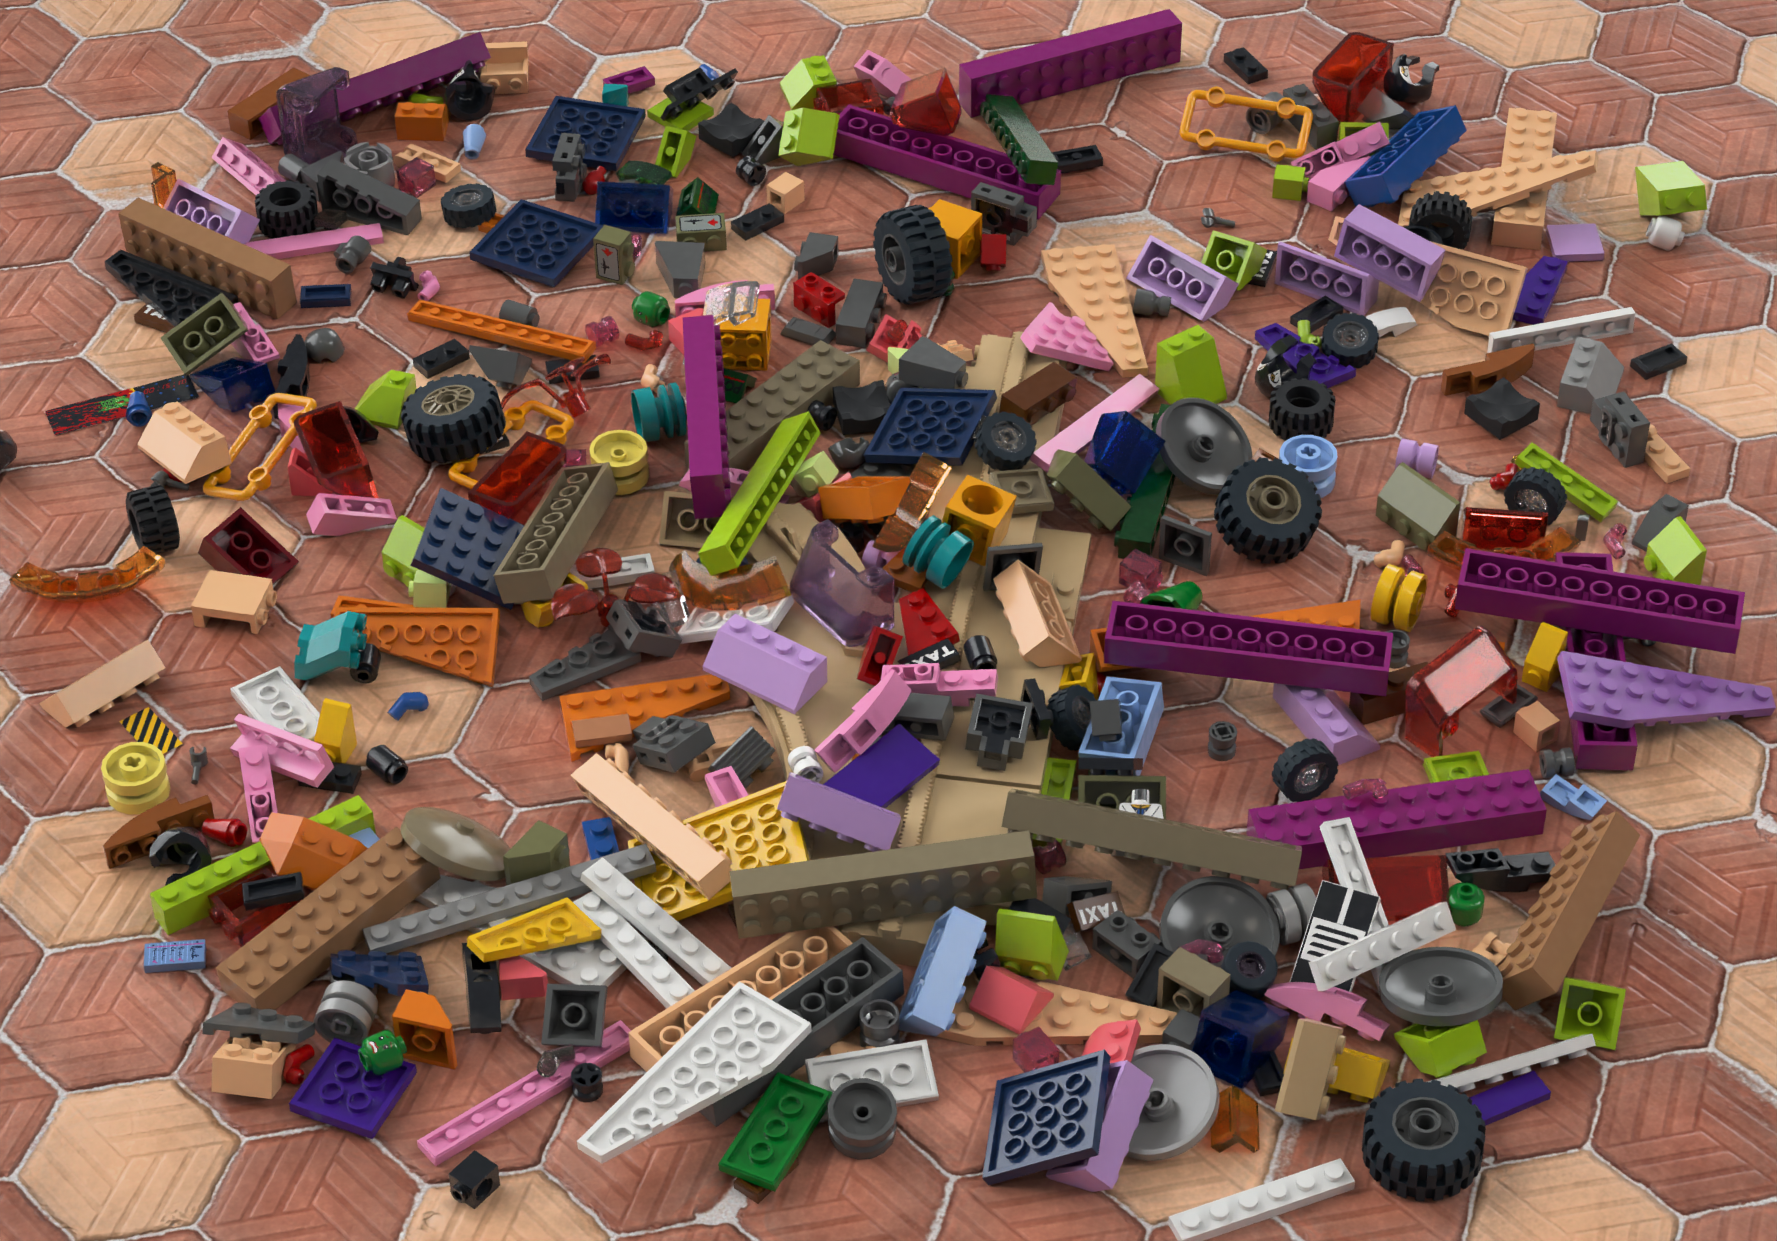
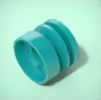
M676 382L668 384V394L665 386L659 385L657 398H654L650 387L631 390V405L636 431L646 442L659 440L660 428H663L667 438H673L674 429L677 436L686 435V406Z
M932 515L914 533L905 549L902 560L908 567L914 566V571L917 573H922L927 569L926 579L944 589L956 579L972 553L974 541L959 531L949 535L950 525L945 522L942 523L941 519Z

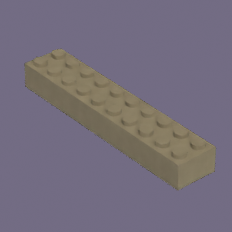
M1013 788L1008 792L1001 826L1008 828L1007 833L1029 830V833L1037 834L1036 839L1041 841L1054 842L1058 838L1066 840L1065 845L1083 848L1085 844L1095 846L1094 851L1112 854L1113 850L1123 851L1124 857L1141 860L1142 856L1154 858L1153 863L1171 866V862L1182 863V869L1200 872L1202 867L1212 869V875L1229 878L1231 873L1241 875V881L1259 884V879L1271 881V887L1288 890L1289 885H1296L1302 855V846Z
M1029 830L729 871L739 939L950 910L954 906L967 908L1037 898L1035 859Z

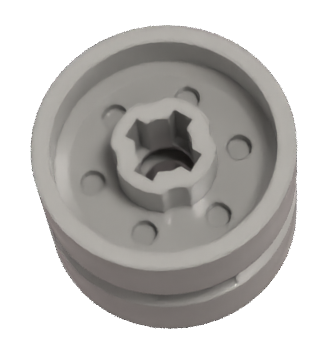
M1306 883L1289 887L1288 890L1281 889L1268 893L1266 900L1272 907L1279 924V943L1281 945H1288L1303 939L1316 901V896L1311 887Z
M351 981L333 982L326 988L314 1017L315 1029L320 1036L329 1042L337 1038L360 1045L363 1039L368 1036L378 1010V1000L368 988Z

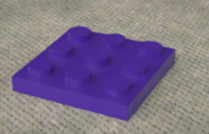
M334 1038L289 1102L290 1112L373 1139L416 1075V1064L403 1061L401 1067L382 1075H375L372 1071L367 1072L361 1063L358 1049L362 1048L361 1046Z

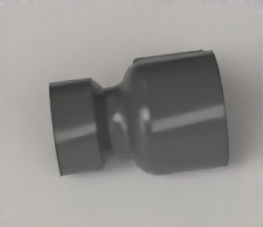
M357 235L352 236L347 243H341L334 252V256L337 258V268L343 273H352L356 266L363 263L370 254L371 245L365 238Z
M1137 288L1133 313L1149 316L1153 312H1157L1160 316L1168 317L1172 297H1157L1153 291Z

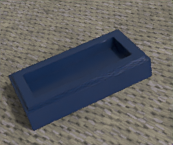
M351 284L301 286L300 306L301 308L351 306Z

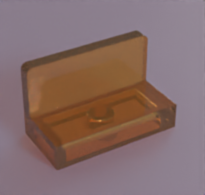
M157 162L151 166L153 177L151 187L154 205L163 208L177 179L175 170Z
M1234 1085L1219 1093L1218 1113L1210 1128L1211 1147L1220 1153L1239 1142L1253 1153L1260 1150L1258 1103Z

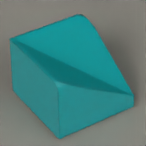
M604 84L602 102L628 106V85Z

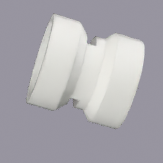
M802 746L794 749L789 754L788 763L794 774L817 783L822 779L823 770L813 748Z

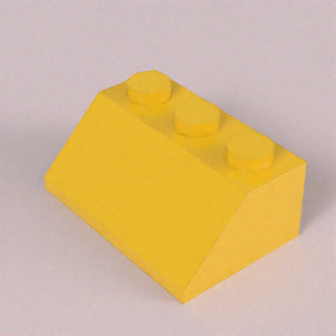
M1292 1038V1040H1291V1044H1290V1048H1289V1052H1288V1056H1287V1060H1286V1063H1285V1067H1284L1283 1074H1284V1072H1285V1068H1286V1065H1287V1061H1288V1057H1289L1291 1045H1292V1042H1293V1038ZM1344 1047L1342 1054L1337 1053L1334 1066L1338 1067L1336 1081L1334 1085L1329 1084L1327 1092L1338 1094L1339 1090L1351 1093V1099L1368 1103L1369 1098L1374 1099L1378 1096L1391 1060Z

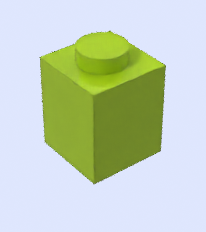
M1277 164L1273 180L1272 198L1301 201L1303 192L1308 191L1309 178L1305 177L1306 167Z

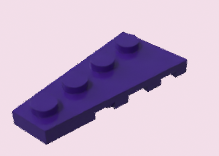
M1543 256L1526 274L1512 320L1532 325L1544 323L1567 270L1568 261L1556 257Z
M1277 323L1255 331V340L1267 351L1281 338L1292 335L1297 339L1298 344L1283 353L1286 364L1297 373V363L1310 352L1317 362L1311 368L1310 381L1316 380L1319 384L1323 383L1329 388L1356 377V369L1350 365L1345 367L1339 364V359L1335 356H1325L1319 352V347L1312 343L1305 344L1301 342L1300 336Z

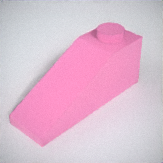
M325 493L317 494L306 514L313 534L340 536L395 523L397 520L390 499Z

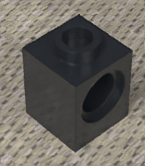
M474 1150L449 1173L451 1195L458 1202L466 1203L473 1209L477 1208L500 1186L498 1165Z

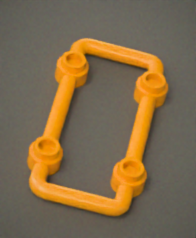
M1215 86L1208 91L1194 90L1189 93L1179 134L1184 141L1197 143L1198 147L1202 150H1210L1214 146L1267 154L1271 161L1278 162L1285 157L1296 159L1304 155L1313 121V113L1308 107L1295 105L1294 100L1285 97L1278 102L1225 94L1221 87ZM1196 100H1207L1208 104L1214 108H1219L1226 103L1276 111L1284 119H1289L1294 114L1302 115L1304 117L1297 148H1286L1284 143L1279 140L1271 141L1266 145L1216 137L1214 132L1209 129H1203L1198 134L1191 133L1189 128Z
M274 393L262 405L255 406L249 412L250 422L228 450L231 462L235 460L258 427L266 428L272 423L270 411L275 404L301 406L304 409L295 412L289 418L290 428L263 465L250 471L248 474L249 484L244 490L215 486L217 483L224 484L230 480L231 469L229 468L230 465H227L209 473L210 476L203 484L204 493L213 497L245 501L250 499L257 490L263 491L269 488L271 485V475L269 474L296 436L298 434H306L312 429L310 417L317 408V402L310 397Z
M535 400L526 401L520 407H511L504 412L506 426L503 434L509 429L520 430L523 428L526 421L525 415L531 410L557 420L562 424L548 427L545 431L546 438L513 468L501 469L497 474L498 481L493 486H488L461 474V472L470 473L475 470L478 465L477 458L481 455L479 453L474 455V458L468 460L465 458L461 459L460 462H456L449 469L448 476L453 482L488 497L496 496L503 490L507 492L514 491L519 484V476L551 447L557 449L564 446L567 441L566 433L574 426V419L569 414Z

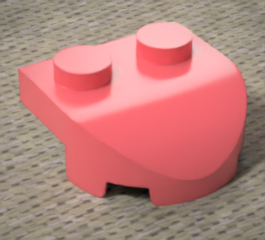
M885 314L866 351L888 363V347L909 349L922 337L920 333L921 327L913 320L906 326Z
M1137 1019L1111 1022L1099 1026L1089 1037L1082 1056L1105 1049L1111 1057L1110 1063L1125 1060L1131 1063L1141 1031Z

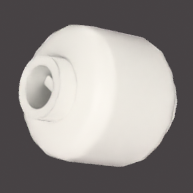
M1662 215L1658 216L1657 219L1652 218L1646 231V236L1649 237L1648 240L1651 245L1670 251L1675 245L1680 246L1685 232L1681 231V222Z

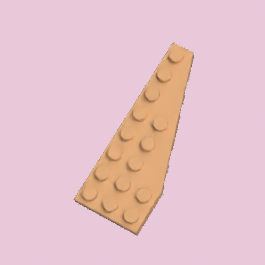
M1596 150L1581 151L1577 154L1558 155L1542 160L1535 159L1525 163L1484 168L1474 172H1461L1456 175L1438 176L1422 181L1415 180L1411 183V188L1403 193L1398 225L1402 227L1409 226L1413 205L1416 204L1419 198H1424V195L1427 193L1433 195L1435 191H1439L1440 194L1450 192L1451 196L1456 194L1460 196V201L1465 200L1467 202V207H1470L1472 211L1471 215L1475 217L1478 211L1487 207L1494 210L1530 197L1529 192L1542 188L1544 192L1552 189L1551 185L1563 180L1569 183L1596 173L1598 163ZM1441 222L1431 223L1436 227L1448 226L1447 224Z
M1338 216L1335 217L1328 239L1336 246L1345 219ZM1432 242L1445 249L1440 269L1420 303L1459 329L1488 337L1491 332L1510 329L1528 268Z
M1102 244L1099 246H1077L1074 248L1041 250V259L1049 289L1052 293L1056 292L1063 306L1066 305L1070 309L1072 317L1077 316L1086 323L1087 329L1096 336V341L1107 350V355L1114 363L1113 367L1121 377H1136L1139 374L1148 376L1147 362L1115 245Z
M972 971L969 976L966 975L963 986L966 987L964 996L959 1003L955 1004L952 1011L956 1016L951 1028L948 1031H943L936 1037L974 1046H986V1042L1003 1041V1045H1015V1041L1035 1042V1045L1083 1044V1040H1088L1091 1034L1103 1024L1137 1019L1141 1027L1137 1043H1162L1163 1031L1177 1015V1012L1026 978L1053 992L1054 997L1022 1034L1019 1035L969 1009V1004L979 984L978 978Z

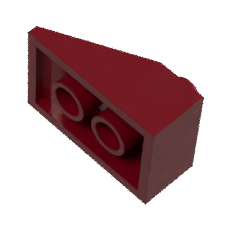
M241 507L203 538L198 554L217 571L272 579L273 585L299 563L289 551Z

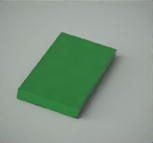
M778 1072L719 1162V1171L775 1192L828 1109L833 1092Z

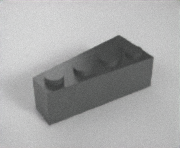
M332 158L317 174L323 214L365 225L380 223L381 229L409 235L422 220L420 199Z

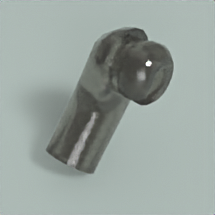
M569 1044L544 1051L537 1063L538 1073L543 1077H551L555 1074L560 1063L575 1059L573 1045Z

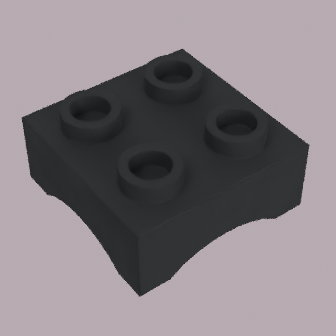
M730 103L716 117L698 123L699 139L725 154L735 157L743 152L764 120L749 117L738 106Z
M1502 378L1485 392L1466 397L1464 414L1501 440L1538 420L1540 403L1534 399L1524 397L1515 390L1507 379Z
M874 381L869 385L859 388L833 387V405L837 409V418L842 434L849 435L877 431L890 407L884 381Z

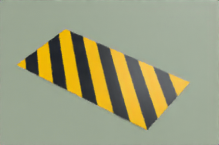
M149 707L119 721L137 742L155 745L163 754L183 744Z

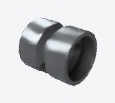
M1270 92L1261 99L1278 102L1285 97L1280 93ZM1250 107L1246 112L1247 123L1251 129L1259 134L1268 133L1284 120L1276 111Z
M882 999L872 1000L864 1004L859 1015L861 1029L860 1045L862 1047L873 1046L877 1048L899 1044L900 1030L897 1006L890 1001Z

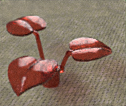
M602 354L576 369L578 364L585 361L584 357H580L549 373L545 377L547 381L561 374L569 390L563 394L565 400L561 399L539 378H536L510 390L501 401L502 409L509 399L519 391L540 386L558 401L562 408L567 407L574 419L591 409L585 399L586 394L582 388L581 375L593 366L611 364V359L608 354ZM573 372L570 376L571 378L575 376L577 388L573 389L566 373Z
M596 548L584 552L577 558L576 569L580 575L589 578L602 575L605 596H603L599 603L598 596L592 589L586 590L583 585L578 583L564 585L556 590L552 598V615L555 621L568 616L582 615L597 608L601 624L605 627L610 625L606 616L615 600H618V597L609 593L607 574L618 573L622 568V559L617 552L608 548ZM651 573L638 577L635 580V586H629L624 600L629 601V598L638 603H661L681 600V594L667 576Z

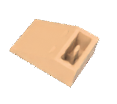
M260 1034L242 1036V1038L229 1037L212 1057V1092L272 1099L284 1081L282 1073L286 1056L295 1050L297 1044L264 1041L259 1038Z

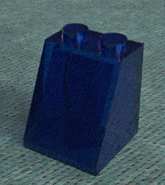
M1127 411L1104 413L1099 418L1084 461L1120 496L1135 494L1166 441Z
M1236 990L1201 1011L1192 1052L1196 1053L1207 1063L1214 1077L1243 1089L1251 1081L1256 1070L1258 1069L1259 1071L1268 1060L1270 1053L1275 1051L1283 1041L1290 1013Z

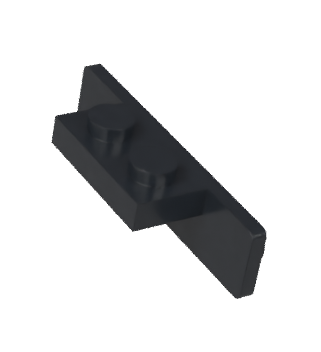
M701 67L666 85L663 92L672 103L665 108L660 118L663 121L669 118L675 119L682 114L683 110L687 108L691 110L701 100L713 98L719 90L729 89L735 83L734 79L738 71L734 68L711 81Z

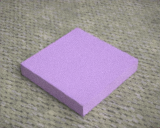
M1595 223L1547 225L1546 235L1553 257L1568 262L1600 261L1604 259V250Z

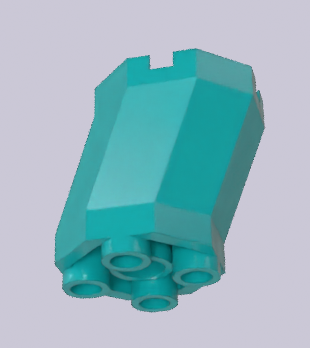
M347 611L316 626L304 624L297 647H300L299 655L295 656V678L310 681L340 667L358 669L360 662L359 650L365 649L367 634L362 633L366 627L367 614Z

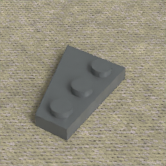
M235 1003L229 1009L203 1022L202 1034L214 1035L216 1030L230 1031V1037L235 1038L260 1034L259 1038L264 1041L299 1044L315 1034V1023L305 1021L301 1016H285L277 1014V1011L273 1009L261 1010L252 1008L248 1003Z

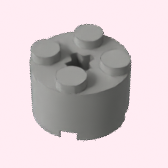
M363 142L350 147L346 151V157H344L345 165L392 187L395 185L392 151L388 146L382 143H377V146H369V142Z

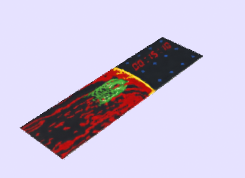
M183 374L47 410L45 413L56 436L126 417L130 395L135 391L144 393L151 410L161 408L167 403L183 402L198 398L199 396L189 374L187 376Z

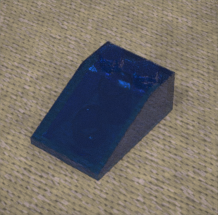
M232 357L190 374L191 380L220 408L228 409L231 412L244 409L246 407L245 404L252 401L253 403L265 401L268 398L267 395L275 392L267 363Z

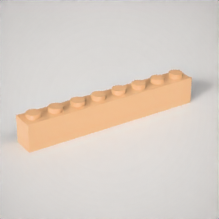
M596 753L571 774L572 779L584 796L641 844H647L648 849L708 900L730 882L729 871H732L729 867L732 864L730 858L722 850L717 853L713 844L706 837L700 839L697 831L689 823L683 825L681 818L673 810L668 812L665 805L657 797L652 799L643 785L639 784L636 786L634 780L627 772L623 771L620 773L619 768L611 759L608 758L605 761Z

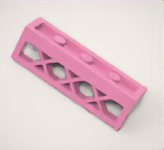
M222 137L212 156V159L255 195L259 194V191L262 188H266L269 184L286 181L244 144Z
M238 714L235 717L234 721L242 735L230 748L234 756L239 757V748L267 744L271 770L314 787H318L334 768L323 745L242 714Z

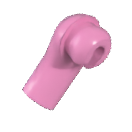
M427 270L419 276L423 289L418 293V299L429 301L440 289L436 276H433L432 272Z

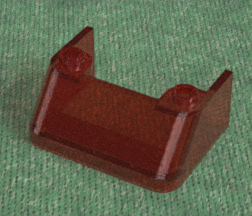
M1483 626L1474 628L1414 674L1406 686L1405 739L1431 757L1443 756V740L1448 736L1454 735L1458 730L1459 712L1487 690H1492L1511 704L1517 702V669L1492 632Z

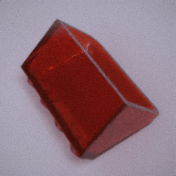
M1352 32L1347 34L1313 70L1312 83L1322 104L1337 118L1339 125L1341 122H1354L1362 114L1357 109L1373 87L1381 92L1384 90V76L1392 66L1394 43L1364 33Z
M945 67L902 83L891 107L892 111L889 112L893 124H898L900 128L941 136L955 133L962 114L959 100Z
M341 401L300 414L295 418L294 427L314 476L320 485L336 495L379 498L369 463Z
M526 431L468 492L469 500L497 514L503 515L507 519L515 520L543 491L567 461L566 447L561 443Z
M1446 855L1365 858L1377 894L1381 898L1380 902L1387 921H1395L1396 923L1440 902H1447L1451 913ZM1327 859L1322 867V878L1324 881L1340 885L1331 859Z

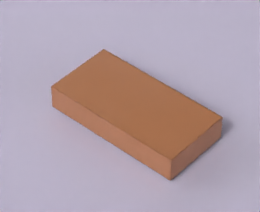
M628 714L572 721L576 748L632 741Z

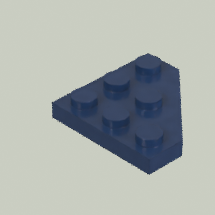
M342 950L338 954H330L331 974L342 978L345 977L346 973L355 978V983L371 988H376L380 984L388 989V993L396 996H403L406 989L428 994L429 984L422 957L417 956L416 953L400 952L398 955H386L382 951H371L367 955L356 954V952L350 950Z

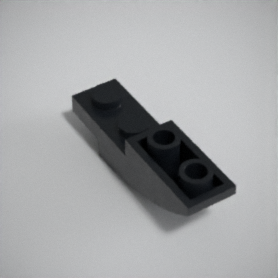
M296 334L291 344L287 345L283 359H280L278 362L277 372L281 377L277 390L272 394L284 393L307 397L310 371L305 342L300 334ZM278 403L273 407L275 419H279Z
M1499 848L1445 853L1444 856L1456 879L1463 883H1472L1483 890L1496 892H1527L1530 883L1547 882L1551 877V869L1556 865L1549 852L1503 856Z
M462 943L470 1033L489 1034L491 1032H501L496 960L483 962L467 947V943Z

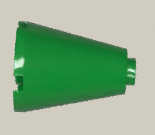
M1186 581L1145 596L1139 604L1197 610L1202 602L1203 594L1197 584Z

